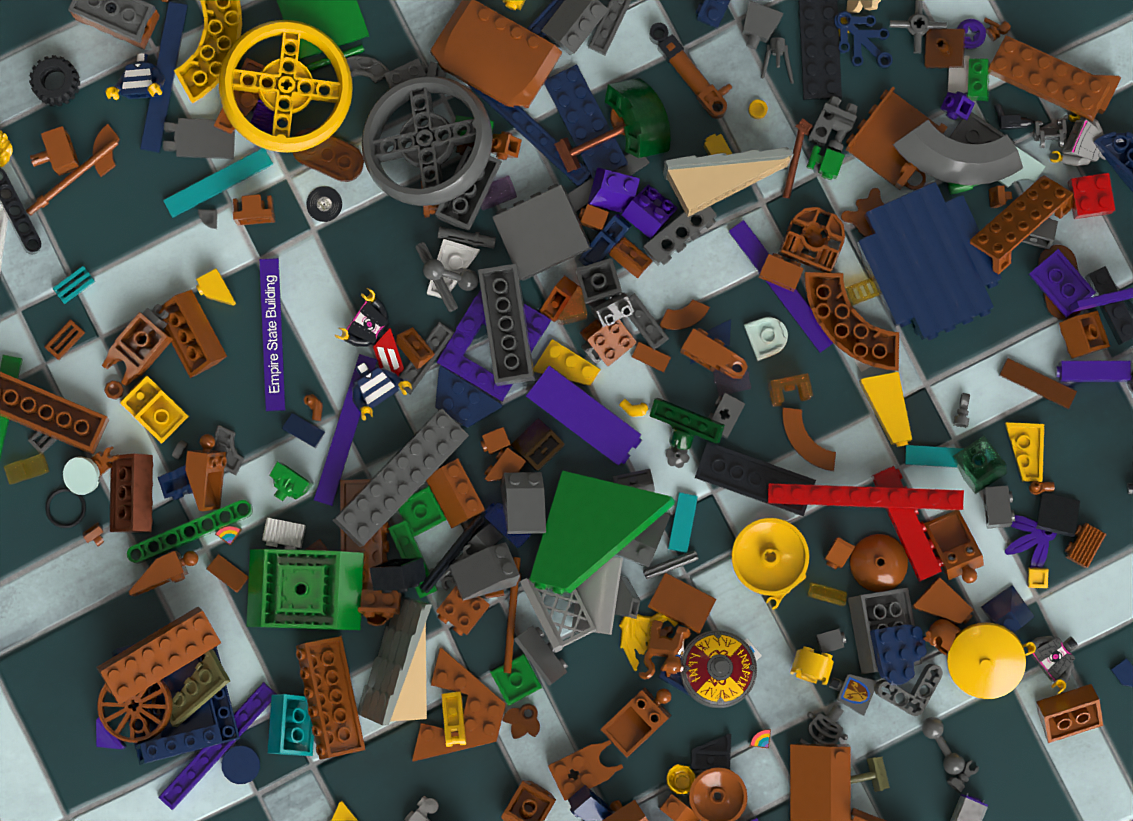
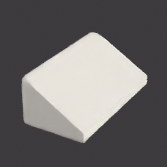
M964 56V68H949L948 92L956 93L959 91L966 95L968 94L970 56Z

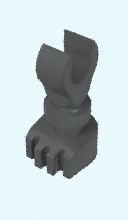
M961 394L960 409H957V414L959 415L954 416L953 426L968 427L969 418L966 416L969 413L967 409L970 394Z
M972 761L965 763L964 770L957 775L958 778L950 777L947 781V784L958 793H961L965 788L963 783H967L968 778L979 770V766H976L973 771L969 770V765Z

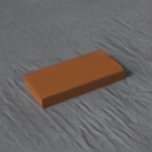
M638 342L632 358L663 373L671 359L670 356L653 350L651 347Z

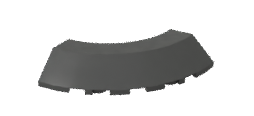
M927 120L892 144L900 155L916 166L919 171L925 172L943 182L959 185L989 184L1007 178L1023 169L1018 150L1007 134L998 140L985 144H965L943 135Z

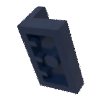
M705 0L703 4L699 3L696 14H698L697 20L718 29L731 0Z

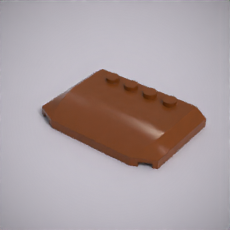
M462 0L430 50L431 55L435 57L443 71L507 107L524 106V108L530 107L562 55V51L553 43L476 0Z

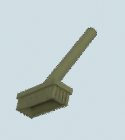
M883 757L868 758L867 762L870 772L851 776V784L872 779L875 792L890 788L885 765L883 764Z

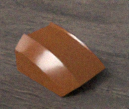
M523 780L501 818L504 821H544L556 799L552 793L534 782Z

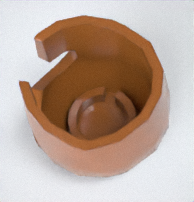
M939 619L929 627L923 640L929 642L930 645L935 646L938 651L947 656L955 637L962 630L950 620Z

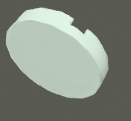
M78 456L69 460L65 465L63 479L71 492L85 495L94 491L99 484L100 471L92 459Z

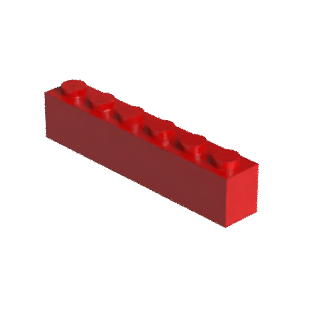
M894 466L871 476L876 487L907 488V486L903 487L901 482L903 477L898 468L895 469ZM885 508L918 581L942 572V562L933 553L935 549L931 539H927L924 533L927 530L923 521L919 522L918 509Z

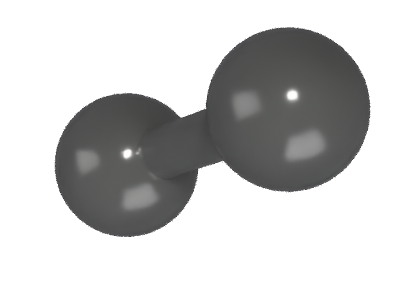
M429 259L423 265V274L429 280H438L442 276L453 279L465 291L474 290L478 286L479 277L473 270L467 269L460 274L444 269L442 262L437 259Z
M936 717L927 718L922 724V732L926 737L935 739L945 756L943 760L945 771L951 775L961 773L965 767V761L960 754L952 753L943 739L944 726L942 721Z

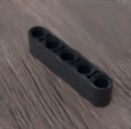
M0 168V174L3 177L0 181V193L5 189L11 192V197L3 198L0 194V204L26 253L31 255L37 254L41 249V240L6 172ZM11 207H18L20 214L12 215L9 211ZM22 223L27 224L29 231L21 232L18 226ZM31 240L36 241L38 247L34 250L27 246V243Z

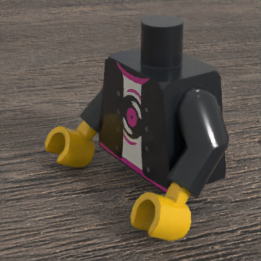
M367 288L370 291L369 296L366 297L364 294H361L367 301L362 305L347 329L339 327L338 329L342 330V335H335L336 338L342 339L355 347L375 345L387 332L386 329L390 324L388 321L389 315L384 304L375 296L374 291Z

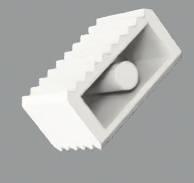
M267 518L262 540L266 541L267 546L277 547L278 544L285 545L287 550H296L297 548H302L306 526Z

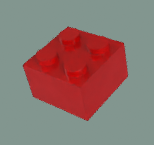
M1109 173L1071 178L1068 181L1069 191L1073 192L1072 211L1074 219L1107 215L1115 211Z

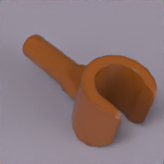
M988 18L984 19L985 23L994 25L1002 35L1010 31L1011 26L1006 21L999 25Z

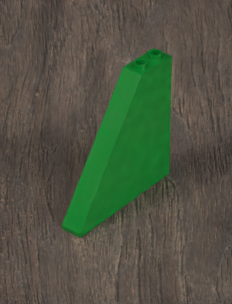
M562 471L546 523V533H543L529 580L537 589L545 590L550 588L552 592L561 595L564 592L571 593L669 510L675 503L674 499L668 495Z

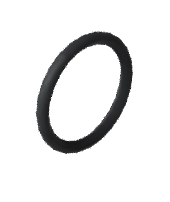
M60 488L48 497L45 507L46 515L55 526L71 528L80 523L84 518L86 503L82 495L74 493L82 503V512L79 518L70 524L58 523L50 514L51 500L58 493L71 492L69 488Z

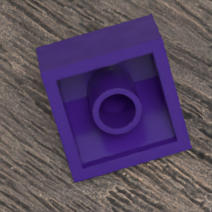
M597 167L588 204L623 213L635 198L640 178Z

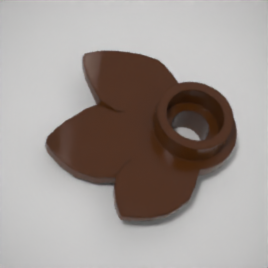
M527 703L520 708H511L503 716V722L512 724L511 733L513 739L521 738L527 732L531 736L536 737L540 731V723L537 720L538 711L532 704ZM525 710H531L532 715L526 717L524 714Z

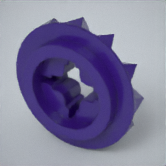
M964 20L958 25L957 29H965L966 35L969 27L971 32L976 33L973 36V41L970 37L965 36V48L976 49L985 41V27L978 20Z

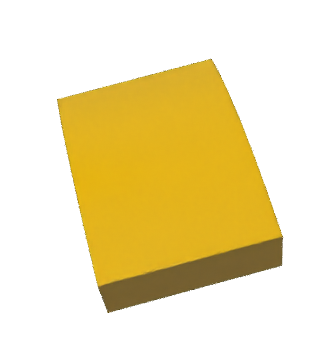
M147 375L119 401L161 444L189 417Z

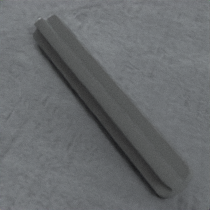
M424 242L415 246L423 263L433 259ZM443 277L433 280L448 311L456 310L458 306Z

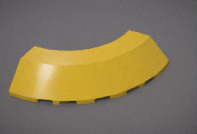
M200 0L204 16V29L199 46L184 64L174 70L192 104L203 98L219 83L223 60L231 46L241 37L242 10L240 0Z

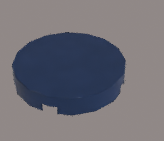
M235 746L229 749L221 762L224 776L235 784H247L253 781L260 770V759L257 753L252 748L246 746Z

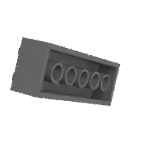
M517 264L478 270L495 384L502 386L535 380Z

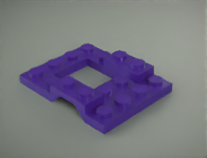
M480 290L457 326L455 333L437 363L503 402L513 384L497 386L493 373L464 357L483 324L486 326ZM524 304L532 353L552 320Z

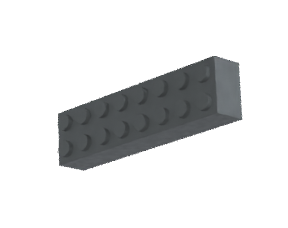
M443 409L438 410L332 521L359 547L364 546L469 435Z

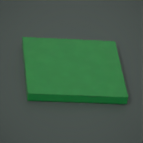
M277 0L283 20H294L312 25L327 34L339 47L369 37L357 0ZM300 38L298 61L322 53L318 47Z

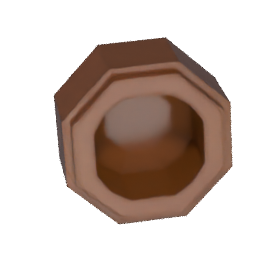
M112 380L106 384L104 391L108 398L117 400L123 396L124 388L120 382Z

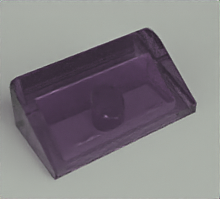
M509 176L492 182L481 205L482 210L517 197Z

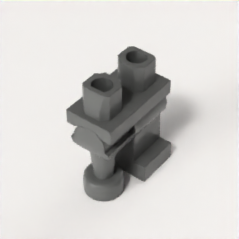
M832 96L828 103H825L808 141L824 147L831 129H833L837 133L835 139L830 140L827 147L841 153L844 148L842 141L855 123L858 106L848 103L844 111L838 108L841 99Z
M624 292L607 297L609 300L603 298L588 303L592 314L601 322L603 327L610 326L615 321L628 317L634 312L628 296Z

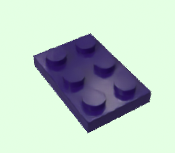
M1059 249L1028 274L1065 317L1072 313L1069 307L1077 300L1090 298L1096 293Z

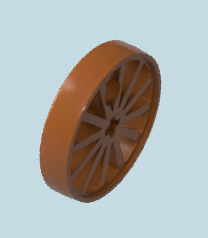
M163 679L156 682L160 686V690L145 697L149 689L148 687L120 705L118 703L105 702L107 692L111 693L105 683L98 698V714L105 729L117 739L130 743L145 742L159 735L167 726L173 709L171 692ZM164 694L165 705L146 704L151 699ZM135 703H139V706L136 707V709L132 708V705H134ZM105 706L125 707L106 718ZM146 708L165 709L163 719L161 720L154 716ZM126 714L117 729L114 730L109 722ZM144 715L159 724L152 732L149 729L150 722ZM131 718L129 724L130 737H125L121 735V731ZM138 719L143 722L141 730H137L135 727ZM136 733L146 734L145 736L136 738Z

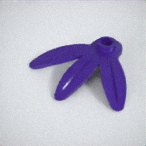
M1015 515V521L1012 522L1011 526L1022 531L1031 532V534L1025 535L1011 543L1005 549V554H1017L1037 544L1030 567L1042 568L1047 558L1049 541L1053 540L1057 533L1051 532L1050 535H1047L1045 530L1036 529L1037 522Z

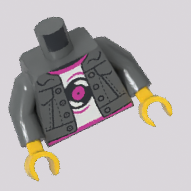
M1041 636L1023 644V648L1027 647L1028 653L1025 655H1030L1050 681L1054 682L1051 687L1054 688L1057 685L1059 687L1058 693L1066 689V683L1071 677L1074 668L1073 661L1075 660L1070 651L1078 646L1077 642L1071 636L1064 642L1058 637Z

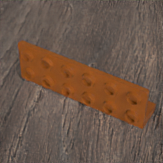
M1043 175L970 239V244L993 258V271L999 275L1011 264V253L1016 246L1054 212V216L1061 219L1073 208V192Z

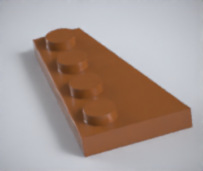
M246 57L241 70L261 72L265 66ZM245 77L243 79V83L245 85H251L253 83L252 79L249 77ZM269 80L262 81L264 87L269 88L272 86ZM234 90L237 105L246 117L256 106L260 96L258 93ZM222 107L214 127L232 134L236 129L227 118Z

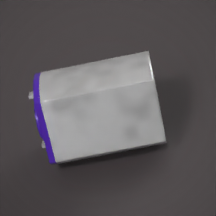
M968 793L967 795L961 794L950 821H982L988 805L984 803L985 800L981 802L980 799L973 796L968 797Z

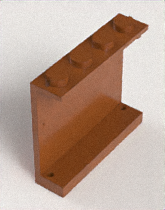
M892 87L890 91L886 89L881 95V103L878 106L875 104L869 111L871 116L868 120L863 119L858 125V133L856 135L852 133L846 141L848 144L846 151L901 190L917 167L911 163L901 176L902 172L900 171L907 160L900 155L892 144L927 120L942 134H944L948 127L943 123L940 126L895 94L893 92L895 88Z

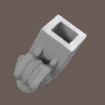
M423 796L417 803L419 806L415 813L411 811L404 820L430 821L427 814L428 812L435 813L438 810L439 804L437 800Z

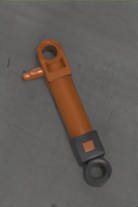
M663 23L653 24L649 33L651 42L658 45V51L668 63L672 64L695 93L697 100L712 118H722L727 110V102L723 96L732 89L731 84H727L717 91L714 85H710L687 56L683 46L673 34L668 37L667 26ZM661 30L664 36L658 38L654 35V32ZM714 104H720L722 106V110L716 112L713 110L712 106Z

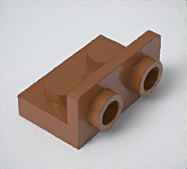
M362 590L361 607H358V612L362 613L363 617H375V614H382L384 618H393L394 615H400L401 593L395 590L389 593H382L381 590Z

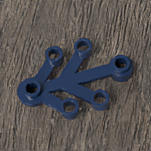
M840 11L836 14L834 23L840 29V44L838 45L840 53L845 54L850 49L848 31L853 35L854 57L851 59L853 66L859 67L863 64L861 44L877 59L876 62L879 67L887 68L892 64V55L888 52L882 53L868 39L878 38L886 40L889 37L888 29L859 30L854 25L865 24L867 27H872L876 23V18L873 15L853 17L847 11ZM845 18L846 24H842L840 19ZM867 18H871L873 23H867ZM884 31L886 33V37H882L880 35V32ZM845 44L847 46V50H842L841 45ZM859 58L860 64H856L854 59ZM881 58H885L887 63L882 64Z

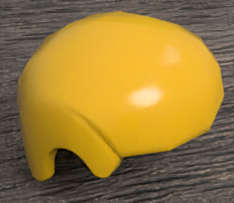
M679 764L670 768L666 776L669 789L676 794H688L696 778L695 773L688 766Z

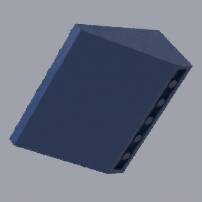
M132 645L117 648L112 652V656H116ZM216 646L213 648V650L220 661L218 649ZM205 654L163 678L171 692L172 699L177 692L183 689L185 686L184 682L193 675L196 670L195 667L199 662L203 661L206 656ZM157 683L150 686L145 697L154 693V691L160 690V686ZM227 685L178 727H173L169 721L165 729L153 739L134 743L139 765L240 739ZM164 694L157 696L155 704L165 705ZM135 703L134 705H132V708L136 709V707L139 706V703ZM146 708L154 716H160L159 719H163L165 709H160V714H157L158 708ZM144 715L150 722L149 729L152 732L159 724ZM140 719L135 723L137 730L143 728V722ZM136 733V738L145 736L146 734Z

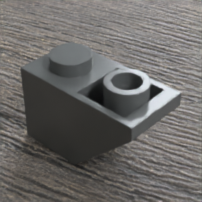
M620 576L615 615L637 619L641 600L629 579Z

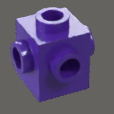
M948 92L940 109L946 112V117L952 120L957 118L968 120L975 103L962 92Z

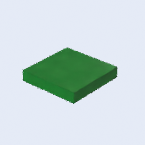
M429 486L414 493L398 509L404 521L407 520L414 537L447 520Z
M525 654L512 660L511 673H503L504 665L490 672L508 706L542 688Z

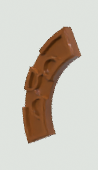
M783 408L784 430L794 450L810 464L834 472L836 452L820 447L809 437L803 425L802 410Z

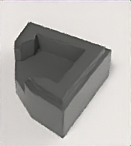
M198 209L202 222L209 228L217 229L218 211Z

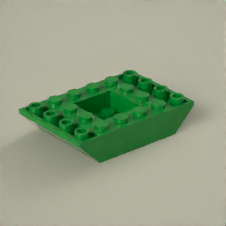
M280 549L250 550L247 627L361 630L362 613L358 612V607H361V593L363 590L364 553ZM299 584L306 586V592L302 595L297 593V586Z

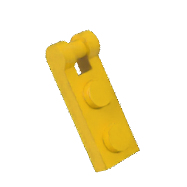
M461 691L441 694L446 746L452 747L453 744L466 745ZM458 731L459 736L452 737L451 732Z

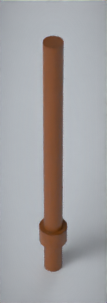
M115 139L111 140L49 192L39 196L36 199L37 201L26 209V212L31 216L41 207L47 206L53 197L113 150L119 143Z
M513 557L518 572H520L521 558ZM519 573L520 577L517 585L510 587L503 673H511L518 584L521 581V573Z

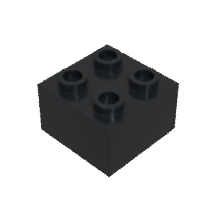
M423 557L390 559L370 568L373 591L381 590L382 593H389L393 590H397L398 593L409 591V588L420 586V583L427 579Z

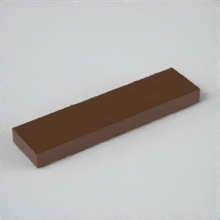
M1007 358L999 374L1000 377L1066 409L1070 408L1077 391Z

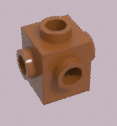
M504 131L501 134H493L491 153L495 154L496 158L500 160L518 158L522 139Z

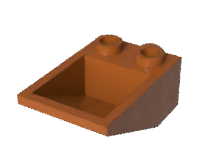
M205 434L200 438V445L203 449L187 451L185 468L199 511L221 508L224 468L227 462L226 452L211 450L215 445V439L212 435Z
M954 510L924 523L927 535L933 542L934 551L942 562V569L948 580L962 575V579L966 583L975 582L977 579L975 569L984 566L983 555L960 511Z
M173 551L157 558L129 590V594L136 597L171 581L177 583L184 580L185 575L189 574L185 565H196L199 559L197 553L188 551L182 558L179 552Z
M643 688L600 730L628 757L671 717V714L661 705L671 700V692L668 689L662 688L658 690L655 698L646 688ZM640 700L645 702L644 707H641V704L638 703ZM652 715H657L658 721H655Z

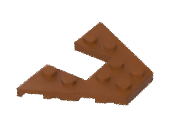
M440 648L431 686L468 694L463 714L466 745L453 744L452 747H447L444 728L421 723L412 761L497 742L506 703L443 648ZM451 732L452 737L459 736L458 732Z

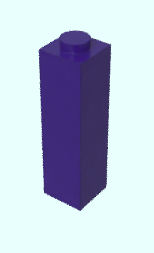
M1061 361L1056 366L1055 374L1056 377H1059V382H1128L1131 380V361Z

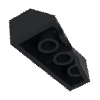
M1106 266L1085 276L1087 283L1096 292L1094 296L1120 291L1113 282ZM1129 299L1099 306L1118 345L1133 339V304Z

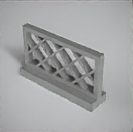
M527 578L520 581L555 652L596 631L576 589L572 591L570 598L560 596V594L547 592L548 588L545 590L537 589ZM546 594L556 597L553 607L544 604L543 601ZM559 598L569 601L565 611L556 608ZM571 603L580 605L581 608L578 615L568 612ZM554 611L564 614L561 624L553 622L552 616ZM567 615L577 618L574 628L564 625ZM580 619L588 621L590 628L584 631L577 629ZM563 628L572 631L571 637L565 641L560 636Z

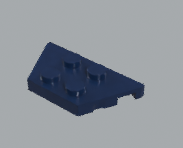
M439 367L436 409H443L453 420L469 428L476 422L502 408L503 405L444 367Z

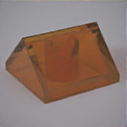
M579 286L558 317L559 325L587 320L588 314L582 289Z

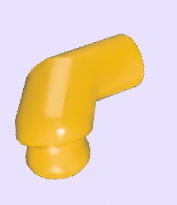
M624 399L619 404L631 417L643 416L648 411V406L645 403L632 405Z

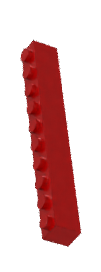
M769 483L768 504L963 510L964 490Z

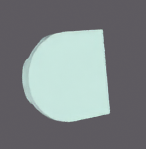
M764 317L744 325L757 361L779 353L787 343V329L778 319Z

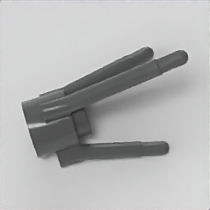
M771 38L770 45H767L761 78L765 77L771 52L772 55L776 56L777 68L780 67V56L784 52L790 83L793 84L794 80L788 55V45H785L784 38Z

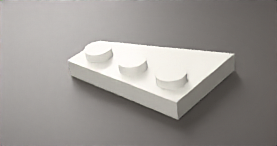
M443 239L437 260L442 262L444 269L460 274L462 271L467 270L480 250ZM443 277L451 292L457 281ZM430 280L427 294L441 298L433 280Z

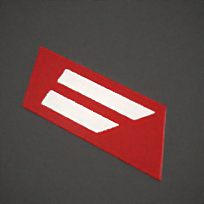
M390 328L373 346L379 367L399 375L404 370Z

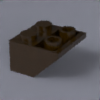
M538 418L511 446L538 472L565 446V443Z

